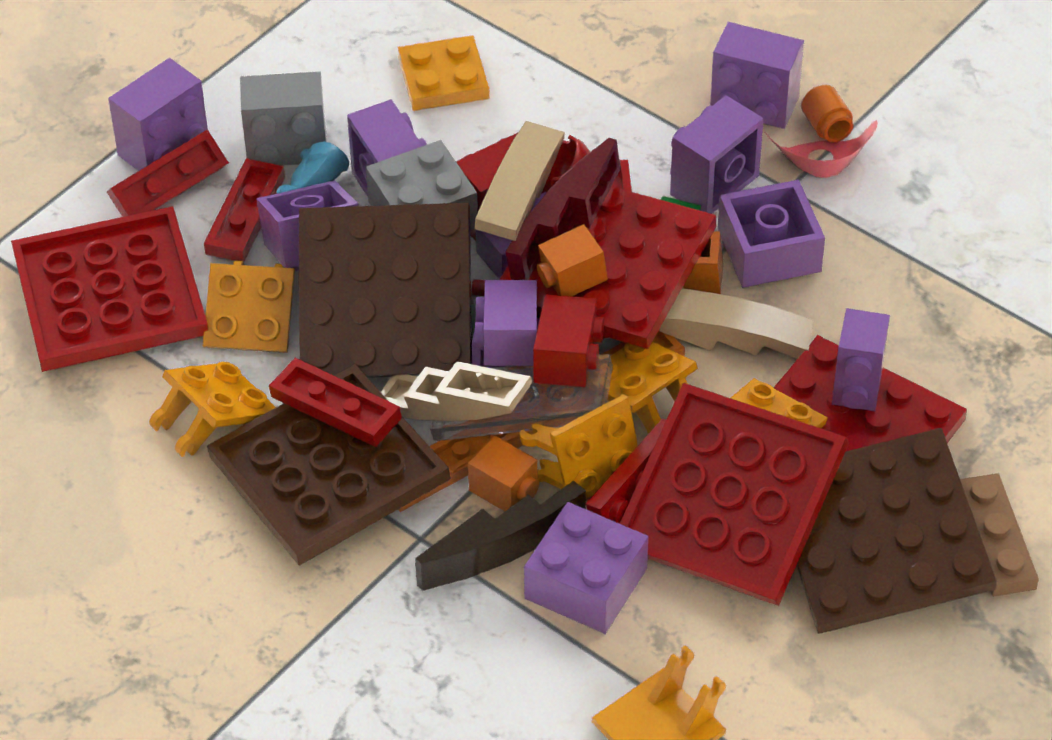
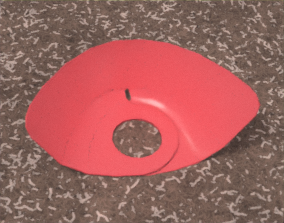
M877 120L874 121L858 138L848 141H816L788 148L779 146L770 137L769 139L802 171L816 177L828 178L838 175L850 165L874 134L878 122ZM821 149L829 151L833 155L834 160L808 159V156L812 151Z

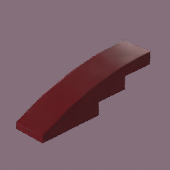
M606 139L579 160L548 190L524 220L516 241L512 240L505 251L512 280L529 279L540 258L539 244L572 230L574 224L579 226L584 224L588 228L591 227L621 168L616 139Z

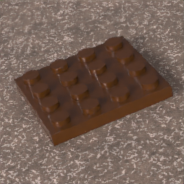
M469 203L299 208L300 360L332 375H336L356 364L367 378L392 377V375L405 374L419 376L425 367L450 371L456 361L472 364Z
M356 364L334 375L387 400ZM283 403L207 445L209 457L299 566L451 479L449 467L403 416L377 447H374Z
M942 428L846 451L796 565L818 634L996 590L997 583Z

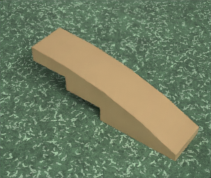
M525 121L504 156L475 218L476 230L516 241L524 219L530 214L536 198L541 196L564 140L565 132Z
M682 288L659 331L710 351L719 341L756 356L765 346L798 359L805 350H809L813 320L774 306L734 296Z
M456 361L450 371L425 367L419 376L408 374L392 375L380 392L389 402L400 406L403 418L432 421L480 420L511 413L533 382L531 377L527 375Z

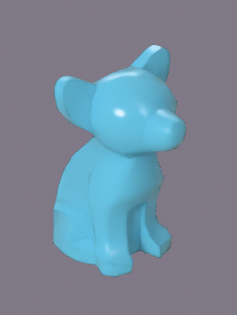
M317 142L310 149H303L300 153L302 162L292 174L290 185L279 186L276 192L278 194L334 181L342 172L348 170L350 162L347 155L337 146L328 142Z

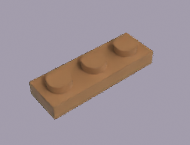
M999 473L960 479L997 581L996 590L991 591L992 597L1036 590L1039 578Z

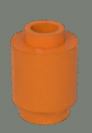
M820 85L814 87L804 96L801 102V110L819 137L829 142H839L849 136L853 130V115L833 86Z

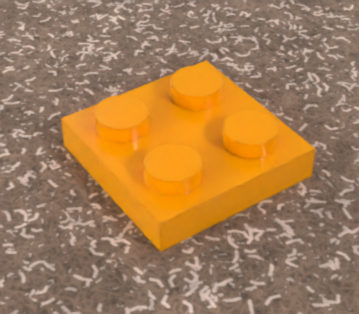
M474 35L398 47V59L413 111L490 99L489 85Z

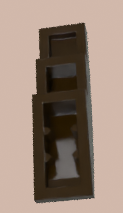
M573 480L541 505L528 494L496 519L484 509H481L415 558L417 586L424 591L465 580L510 563L535 550L567 502L586 509V490Z

